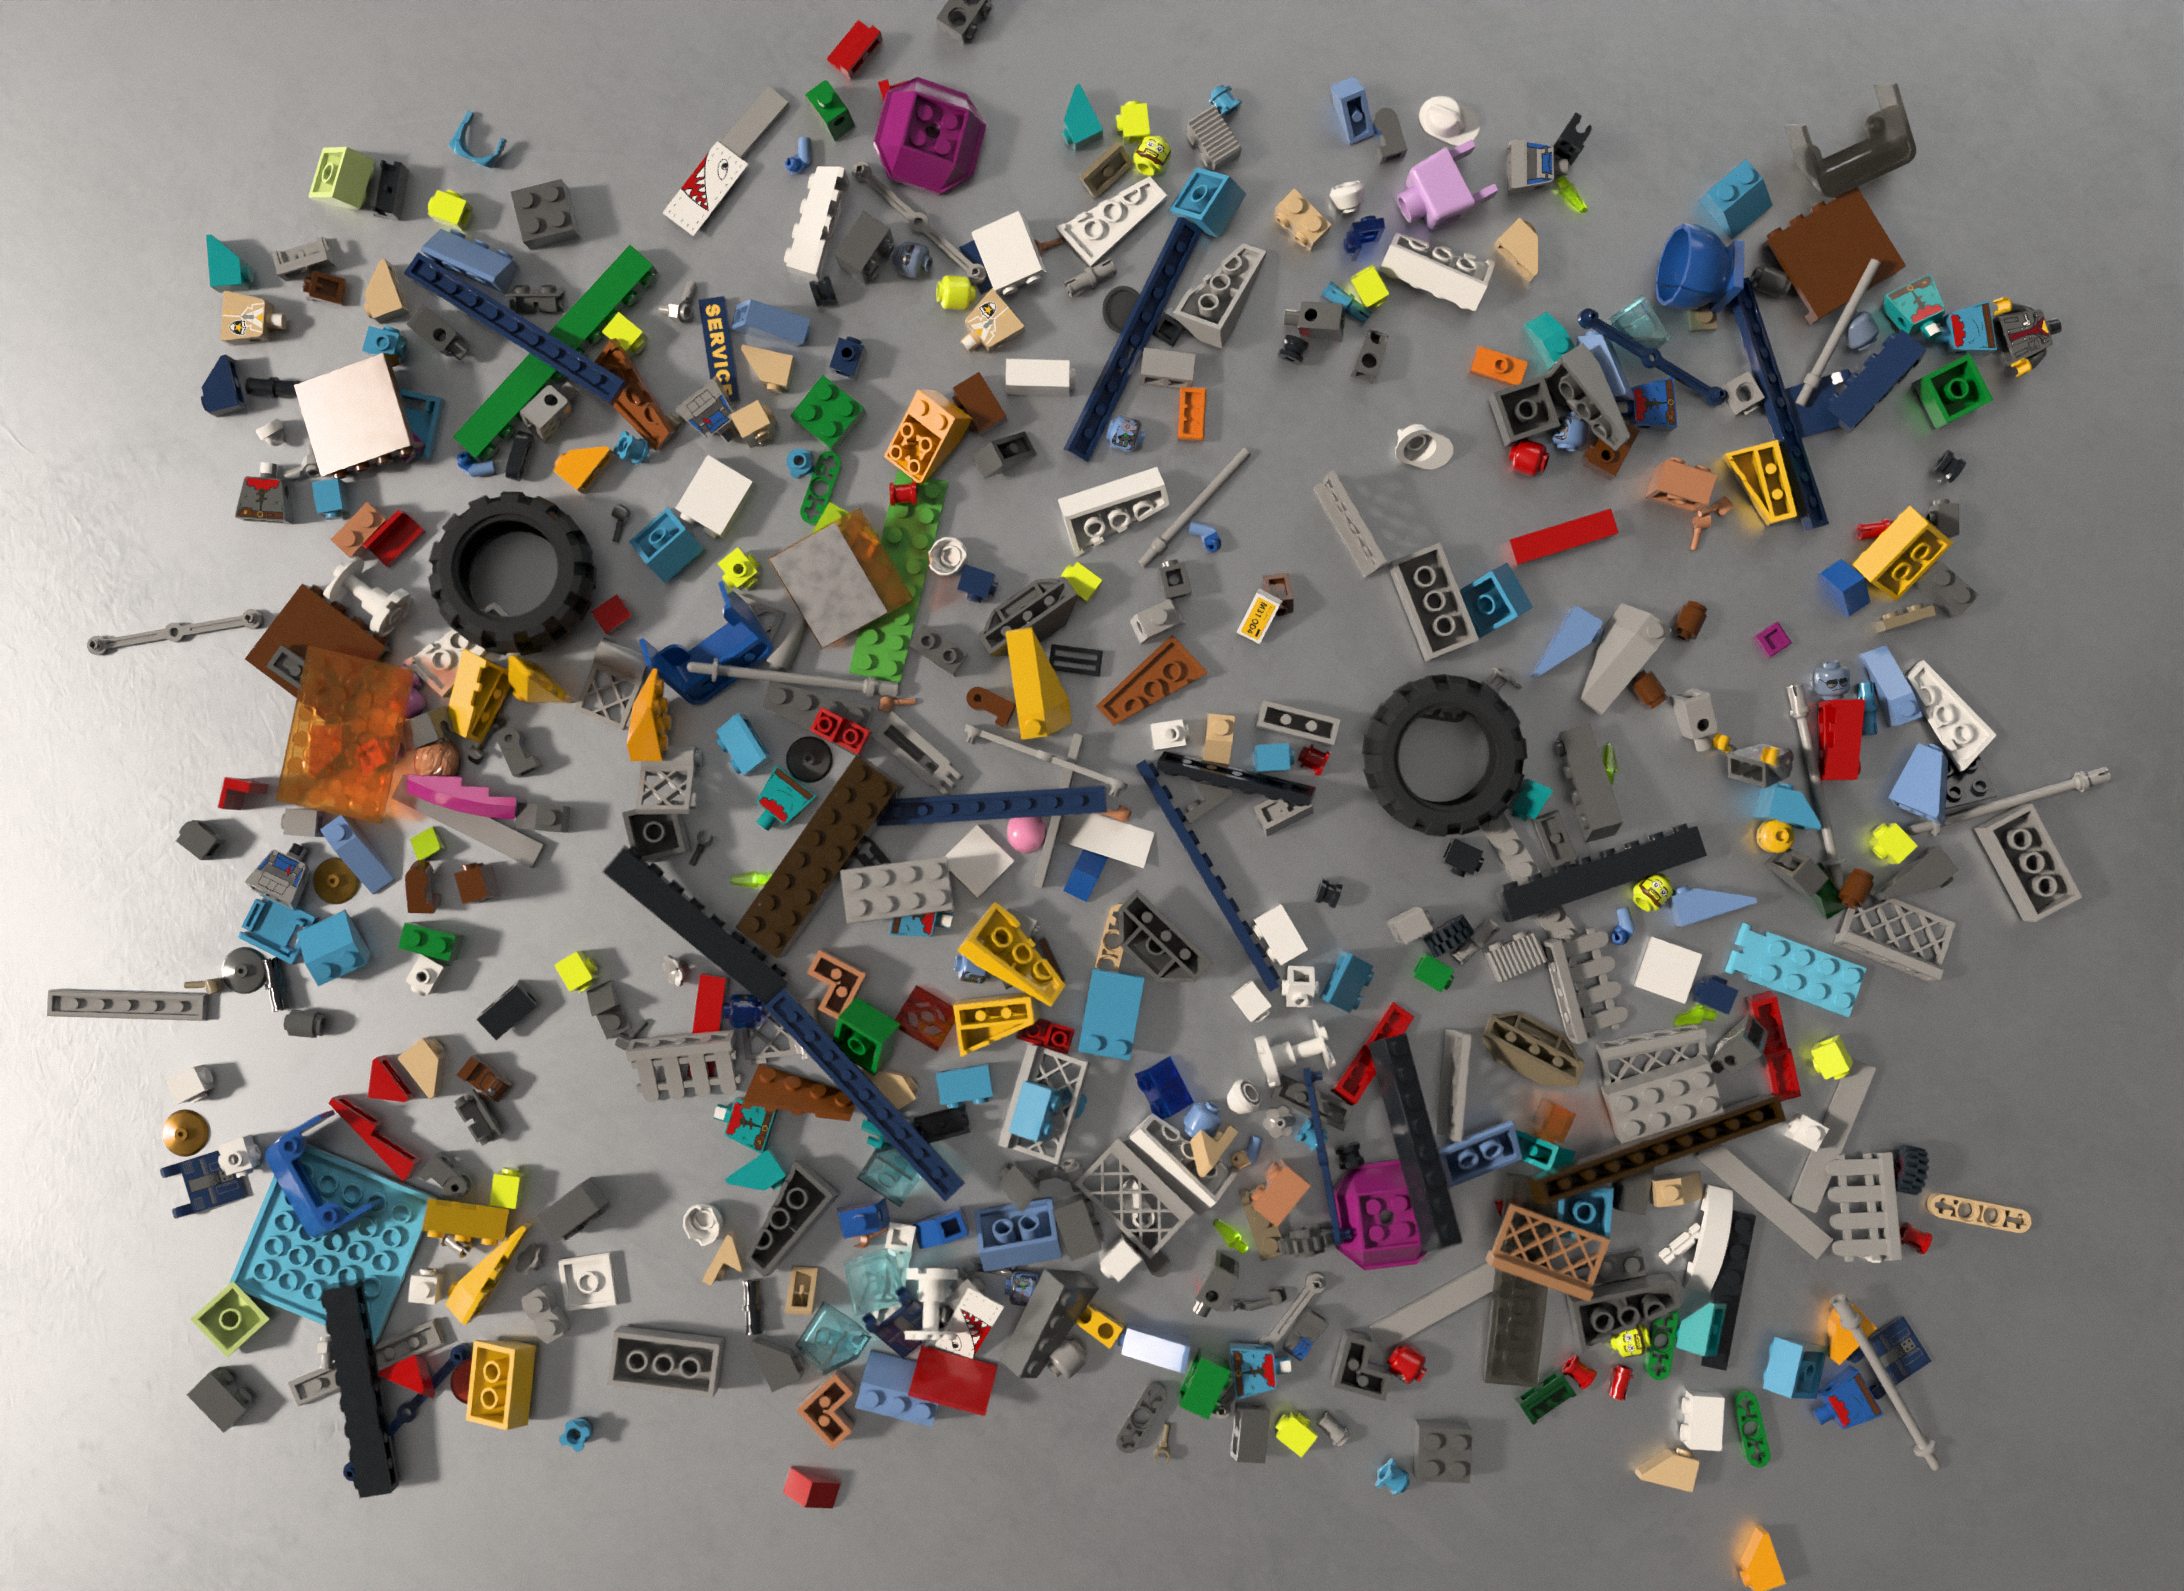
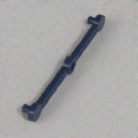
M1586 308L1578 314L1577 320L1582 328H1592L1638 356L1646 368L1653 369L1656 367L1670 377H1674L1678 382L1705 397V401L1709 406L1716 407L1724 402L1725 390L1717 386H1708L1664 359L1658 349H1648L1598 318L1599 314L1597 311ZM1650 354L1653 355L1654 361L1650 360Z
M1311 1067L1304 1068V1078L1318 1146L1317 1157L1322 1168L1334 1242L1338 1246L1343 1245L1344 1239L1352 1238V1234H1349L1351 1232L1350 1229L1342 1230L1339 1224L1328 1155L1314 1087L1315 1081L1323 1080V1076L1317 1077L1322 1072H1313Z
M458 1344L452 1348L450 1352L451 1358L431 1379L434 1390L457 1365L465 1364L470 1359L471 1349L469 1346ZM418 1393L410 1402H404L399 1406L397 1417L389 1424L391 1437L404 1423H409L417 1417L418 1408L428 1398L427 1396ZM404 1409H409L411 1411V1415L406 1416L404 1414ZM350 1462L343 1469L344 1477L349 1481H353L355 1475L354 1465Z

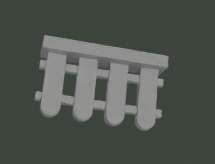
M1594 927L1587 928V934L1571 939L1570 935L1562 936V940L1550 938L1542 941L1566 1036L1570 1042L1576 1044L1587 1042V1036L1590 1038L1596 1036V1030L1611 1026L1614 1030L1620 1028L1619 1023L1625 1021L1628 1017L1627 1009L1623 1006H1615L1613 998L1619 996L1622 991L1620 983L1608 981L1606 975L1607 972L1614 969L1615 961L1610 956H1602L1600 948L1608 943L1609 937L1603 931H1595ZM1588 951L1592 952V960L1577 964L1576 955ZM1598 976L1600 984L1584 989L1583 980ZM1605 1001V1010L1590 1014V1005Z
M735 1030L632 1039L626 1050L627 1060L632 1061V1069H638L640 1084L636 1086L637 1093L642 1092L644 1099L648 1102H655L660 1095V1090H668L671 1098L679 1100L684 1097L686 1088L694 1087L695 1093L698 1096L706 1097L710 1094L712 1085H720L721 1091L724 1094H733L736 1091L737 1083H741L742 1080L741 1074H735L733 1059L737 1058V1052L733 1050L736 1042ZM707 1062H716L718 1076L710 1077ZM689 1063L692 1079H684L681 1064ZM655 1067H664L666 1081L658 1082Z
M1871 1153L1863 1154V1159L1845 1160V1154L1836 1155V1160H1830L1825 1165L1827 1174L1838 1176L1839 1187H1831L1827 1193L1828 1199L1831 1202L1840 1203L1841 1213L1833 1214L1830 1217V1225L1834 1229L1843 1231V1240H1837L1832 1245L1833 1253L1837 1256H1845V1262H1854L1853 1256H1872V1261H1881L1880 1255H1883V1260H1902L1893 1154L1873 1153L1872 1159ZM1864 1175L1865 1186H1847L1846 1176ZM1876 1201L1878 1205V1212H1876ZM1849 1202H1867L1868 1212L1850 1213ZM1878 1228H1880V1239L1878 1234ZM1851 1229H1869L1870 1239L1852 1240Z

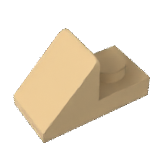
M1229 1126L1223 1133L1218 1130L1212 1138L1200 1130L1191 1139L1190 1143L1197 1172L1201 1178L1215 1166L1238 1133L1233 1127Z
M732 1230L727 1234L702 1279V1282L710 1286L716 1280L719 1282L722 1280L728 1269L724 1264L741 1273L746 1269L737 1235Z

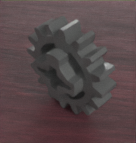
M1307 1225L1290 1230L1289 1236L1278 1240L1280 1253L1282 1255L1293 1254L1294 1258L1313 1257L1319 1253H1324L1325 1248L1329 1247V1245L1335 1244L1332 1228L1320 1229V1225Z

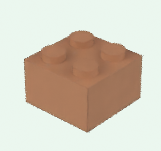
M1671 457L1654 468L1645 497L1695 513L1708 505L1717 475L1710 473L1711 470L1707 467L1696 465L1694 468L1685 465V461L1682 459Z

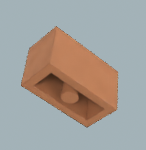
M366 502L330 540L349 558L353 559L355 556H358L362 559L369 552L362 545L389 518L377 506Z

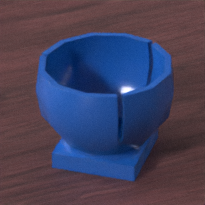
M1681 224L1675 228L1665 243L1658 263L1655 282L1657 283L1655 286L1657 300L1664 307L1675 311H1693L1710 303L1709 311L1719 313L1744 288V241L1734 240L1726 247L1713 231L1700 225Z

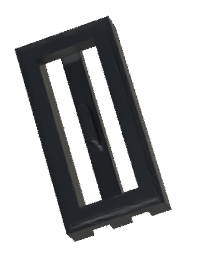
M1051 644L1049 662L1056 672L1100 677L1103 651ZM1056 651L1094 655L1097 656V661L1057 656L1055 653ZM1054 661L1096 666L1095 670L1057 666L1054 665Z

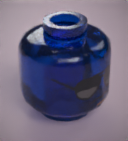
M734 994L730 998V1003H724V1019H729V1024L732 1028L753 1029L756 1027L757 1022H761L762 1002L758 1001L754 995Z

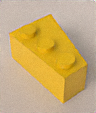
M1778 440L1723 455L1722 459L1767 526L1797 517Z
M463 649L448 706L449 710L447 711L452 721L454 732L482 744L511 685L509 684L507 668L466 649Z
M1027 993L958 1001L953 1005L960 1057L1034 1024L1040 1018L1038 999Z
M428 1198L422 1230L428 1231L427 1237L443 1239L444 1234L455 1235L454 1240L470 1242L471 1237L482 1238L481 1244L497 1246L498 1241H504L509 1209Z

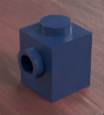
M849 336L846 339L839 337L829 366L831 372L857 380L866 354L864 345H861L862 341Z
M965 564L957 590L960 593L966 594L967 600L981 604L982 600L988 602L990 596H995L999 582L995 581L996 575L994 573Z
M1713 975L1712 978L1703 977L1694 987L1693 995L1695 997L1693 1001L1729 1015L1739 990L1727 986L1728 980Z

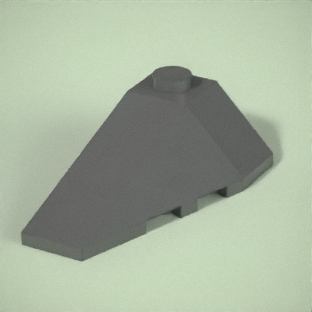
M1583 343L1561 356L1544 377L1550 396L1562 408L1567 406L1574 411V417L1580 422L1585 420L1590 424L1592 432L1613 450L1617 451L1630 438V434L1599 362Z

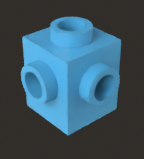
M369 326L362 351L370 357L381 353L396 354L400 363L401 358H404L407 353V339L399 334L400 330L384 326L383 329Z

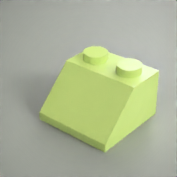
M348 147L323 148L309 198L345 209H360L367 197L365 191L368 181L371 180L374 174L373 164L375 159Z
M232 1281L190 1320L228 1358L257 1332L269 1318Z

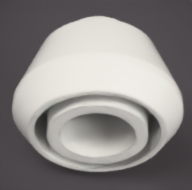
M1360 181L1346 182L1333 187L1330 197L1337 208L1343 209L1344 213L1358 210L1359 205L1363 203L1365 186Z
M1237 1080L1227 1095L1229 1108L1238 1114L1253 1113L1260 1108L1261 1095L1256 1086L1247 1080Z

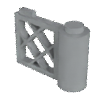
M739 595L747 604H750L752 612L761 625L760 616L768 612L777 615L774 624L764 629L766 633L770 632L769 638L773 645V652L764 661L769 662L768 668L780 672H783L784 669L789 670L808 625L807 621ZM755 607L760 608L762 610L757 612Z
M602 638L595 651L594 662L575 710L621 730H625L626 726L629 727L633 703L640 692L644 680L652 672L646 665L644 655L607 638ZM598 669L606 672L611 682L601 688H598L595 681ZM613 676L620 678V680L615 681ZM623 681L635 685L632 694L625 698H622L617 684ZM591 686H593L594 690L589 692ZM612 686L618 701L606 705L600 691ZM596 693L601 708L593 711L583 707L587 696ZM629 699L628 704L626 706L624 701ZM620 703L624 713L621 721L618 722L611 719L607 708ZM603 710L605 716L597 712Z
M695 745L668 746V750L663 752L662 761H641L636 814H690V809L696 808L697 794L692 793L695 771L697 766L702 765V752L697 751ZM647 776H659L661 778L653 786L646 782ZM677 776H687V780L679 786L672 781ZM668 784L674 790L663 797L658 790ZM652 794L659 800L653 805H643L644 800ZM678 794L685 799L684 805H672L669 801Z
M817 999L799 1000L798 1002L820 1025ZM766 1005L739 1008L745 1060H751V1065L768 1063V1058L787 1055L802 1054L803 1059L811 1058L783 1026H780L770 1018L772 1016L770 1012L768 1014L763 1012L767 1010L765 1008ZM756 1011L764 1018L756 1029L748 1023L747 1012ZM767 1021L778 1029L771 1040L759 1032ZM781 1033L789 1038V1050H781L773 1044ZM755 1036H758L767 1046L761 1053L752 1054L751 1042ZM770 1047H771L773 1050H775V1051L767 1052Z

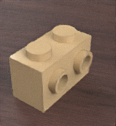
M1295 188L1275 208L1274 216L1279 225L1285 229L1287 228L1294 235L1295 240L1301 246H1306L1310 251L1330 231L1331 224Z
M758 400L730 415L749 447L757 443L760 445L765 444L774 438L773 434L777 433L774 425L778 422L767 404L762 406Z

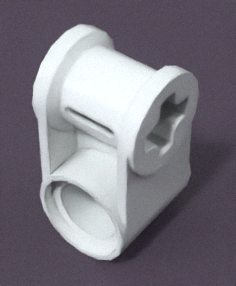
M1134 1177L1123 1183V1191H1139L1138 1182ZM1120 1186L1112 1191H1120ZM1113 1194L1120 1205V1194ZM1123 1194V1210H1139V1194ZM1142 1194V1210H1154L1146 1195ZM1126 1213L1132 1223L1139 1228V1221L1137 1220L1139 1213ZM1155 1213L1149 1214L1148 1222L1145 1223L1142 1220L1143 1229L1149 1228L1153 1224Z

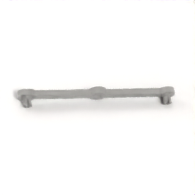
M859 161L853 165L851 171L853 177L859 182H866L909 220V225L914 232L924 233L967 272L970 282L980 284L985 281L987 276L985 268L980 264L970 262L929 225V220L925 214L915 213L872 175L871 168L866 162ZM917 219L923 220V224L921 226L915 225V221Z
M249 609L242 616L184 626L179 623H170L165 629L108 639L102 636H93L87 642V649L91 654L101 656L108 649L166 639L171 642H181L189 635L242 626L249 629H257L263 623V616L259 611ZM177 628L178 635L174 637L172 630Z
M966 724L964 731L968 732V737L965 742L974 745L976 738L979 736L1110 784L1112 788L1109 795L1117 798L1120 790L1127 789V783L1056 758L1055 755L1047 752L1034 750Z
M1314 1272L1307 1277L1305 1289L1271 1334L1263 1336L1258 1344L1265 1345L1266 1342H1271L1274 1354L1277 1352L1279 1340L1312 1296L1324 1290L1326 1281L1322 1274ZM1234 1384L1231 1385L1222 1398H1219L1222 1402L1217 1414H1212L1215 1418L1225 1419L1229 1416L1231 1412L1230 1405L1236 1399Z

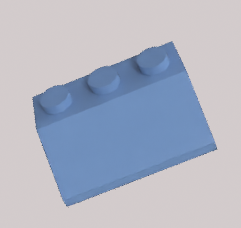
M440 229L422 246L421 251L438 265L505 295L519 267L512 260V255L502 250H498L497 253L488 250L489 245L476 239L472 243L465 239L466 236L454 229H451L450 232Z
M1504 1121L1462 1138V1142L1453 1141L1438 1147L1448 1188L1522 1160L1512 1121Z
M1052 1197L1032 1200L1023 1213L1014 1204L974 1211L978 1249L984 1272L1062 1258L1057 1223L1053 1213Z
M874 1350L870 1351L855 1408L933 1427L938 1404L908 1396L917 1361Z

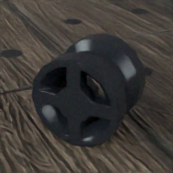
M829 275L825 276L822 281L816 282L813 280L809 282L817 307L822 306L826 301H837Z
M1285 335L1283 340L1285 345L1279 350L1278 356L1289 363L1301 365L1303 362V352L1308 349L1309 343L1299 337Z
M1947 450L1935 463L1932 471L1936 474L1944 475L1945 480L1951 483L1962 472L1966 461L1962 458L1957 459L1952 451Z
M1322 877L1314 902L1328 903L1329 907L1335 908L1343 884L1338 882L1333 884L1328 879Z
M1359 1142L1346 1143L1334 1148L1335 1154L1340 1159L1338 1163L1340 1170L1357 1167L1365 1163L1364 1157L1359 1153L1361 1148Z

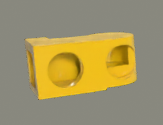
M1091 1303L1087 1305L1076 1321L1077 1325L1109 1349L1125 1326L1118 1320L1101 1312Z

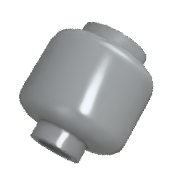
M1065 1338L1050 1354V1363L1047 1367L1057 1378L1060 1375L1065 1378H1071L1086 1364L1084 1356L1087 1353L1075 1339L1070 1341Z

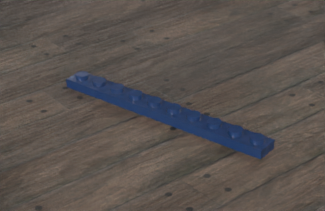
M1184 217L1177 218L1063 449L1083 462H1089L1203 231Z
M418 252L404 272L411 280L613 406L627 386L624 380Z
M1746 277L1744 278V288L1730 303L1743 340V346L1751 364L1752 373L1765 397L1762 401L1767 413V419L1771 425L1774 438L1779 443L1792 496L1795 499L1800 514V520L1805 531L1828 525L1829 521L1750 279Z
M1146 760L1138 763L1136 768L1267 989L1271 992L1278 988L1277 980L1280 977L1273 965L1268 967L1263 958L1267 955L1260 943L1254 944L1250 937L1253 934L1251 927L1246 920L1241 922L1236 914L1240 909L1234 899H1228L1223 892L1227 887L1220 875L1214 877L1210 870L1213 864L1207 853L1201 854L1196 845L1200 842L1193 830L1187 831L1183 822L1187 821L1179 807L1174 809L1169 801L1173 796L1166 785L1161 787L1156 779L1160 774L1153 762L1148 764Z
M1106 786L899 798L894 801L878 826L1107 813Z
M786 988L779 992L765 1006L771 1015L945 1202L965 1184V1181Z

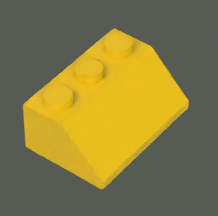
M1909 506L1852 565L1870 583L1897 601L1954 543L1923 515Z
M474 1341L466 1414L467 1421L504 1430L528 1425L536 1345L517 1341Z

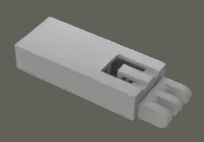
M893 711L871 734V737L929 787L934 786L945 796L949 794V791L942 786L945 782L951 788L956 786L949 779L951 774L959 781L963 778L961 774L950 766L952 764L951 761ZM925 754L938 764L936 767L930 760L925 764L932 771L931 774L918 763Z

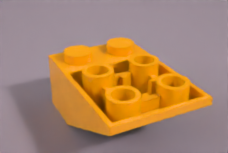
M917 390L884 457L919 485H923L962 440L972 417L936 390Z
M657 669L652 670L633 703L627 738L630 761H662L664 750H668V735H666V732L671 730V715L666 714L668 711L667 697H663L664 680L659 679Z

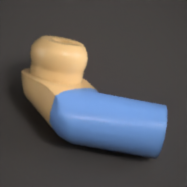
M1251 1135L1248 1147L1231 1156V1164L1237 1169H1242L1257 1162L1263 1138Z

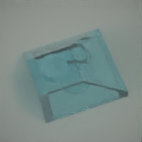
M1643 294L1606 321L1607 324L1648 349L1656 348L1659 350L1672 339Z
M886 1147L874 1150L856 1179L898 1207H901L921 1175L895 1147Z
M885 1249L862 1255L844 1264L855 1316L900 1305L899 1297L895 1294V1291L903 1285L894 1250Z
M823 1301L795 1346L821 1374L826 1375L857 1360L871 1339V1336L859 1323Z

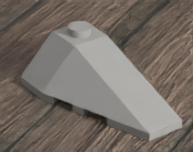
M1244 243L1241 244L1221 262V266L1212 274L1208 273L1203 277L1201 284L1194 290L1191 288L1184 294L1173 313L1174 317L1199 341L1222 349L1234 330L1267 255V251Z
M1622 603L1605 624L1604 634L1597 648V655L1589 672L1581 700L1598 714L1602 715L1672 630L1653 614Z

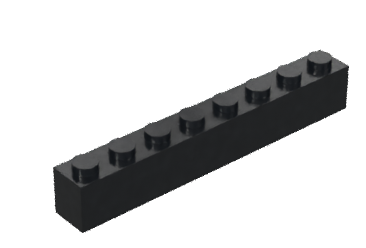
M1687 823L1680 824L1671 828L1672 833L1666 835L1663 834V831L1653 833L1647 836L1648 841L1639 843L1638 839L1624 843V849L1615 851L1613 847L1600 851V857L1591 860L1590 856L1575 860L1576 865L1567 868L1566 864L1553 867L1551 868L1552 873L1542 876V873L1539 872L1527 876V882L1518 884L1517 880L1503 884V890L1495 893L1505 922H1514L1705 857L1707 854L1698 827H1688Z
M624 844L603 869V873L765 1005L788 983V978L785 976L787 972L780 965L774 963L772 966L765 960L767 955L756 946L753 949L744 943L747 939L737 930L733 932L728 930L724 926L726 922L719 915L714 913L711 916L704 910L706 906L695 896L692 899L683 893L685 888L674 879L671 882L662 876L665 872L653 862L649 865L642 859L644 855L634 846L628 848Z
M1407 1034L1368 1043L1424 1252L1434 1251L1462 1244L1461 1233Z
M363 1280L332 1283L322 1290L321 1304L326 1309L327 1314L326 1331L330 1335L332 1342L330 1355L336 1364L335 1382L340 1387L341 1392L340 1409L344 1412L346 1420L344 1433L350 1442L349 1460L354 1465L355 1470L354 1487L359 1492V1498L391 1494L399 1485L381 1380L380 1376H378L379 1369Z

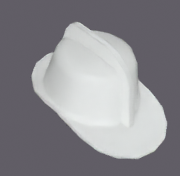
M1444 96L1432 97L1424 103L1420 110L1419 120L1424 131L1448 144L1459 146L1471 139L1474 141L1478 135L1480 125L1475 112L1453 98Z
M1413 424L1405 429L1400 428L1397 432L1399 437L1396 456L1399 461L1431 470L1445 465L1452 457L1453 444L1450 439L1430 431L1424 425Z

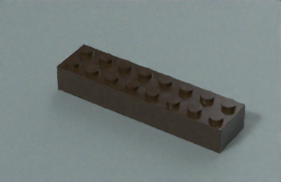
M856 755L735 928L775 958L785 957L841 878L840 870H847L905 786L865 757Z

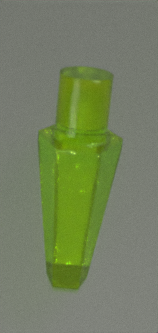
M1565 175L1559 177L1557 183L1561 188L1560 195L1581 213L1587 212L1588 208L1573 183L1570 184Z
M1606 743L1603 763L1610 784L1613 785L1614 774L1618 772L1614 744Z
M751 871L730 876V883L758 888V884H766L771 875L770 873L758 874L757 871Z
M1699 1005L1676 1015L1673 1025L1701 1024L1702 1020L1715 1022L1716 1011L1704 1010V1006Z
M1217 1218L1213 1221L1214 1227L1229 1248H1235L1240 1254H1244L1248 1250V1246L1241 1240L1242 1236Z

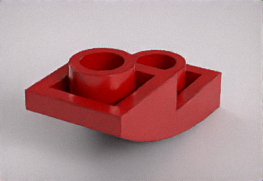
M824 707L820 708L809 730L858 755L862 754L873 732Z
M1039 1018L1034 1024L1017 1031L1015 1038L1068 1055L1075 1029Z

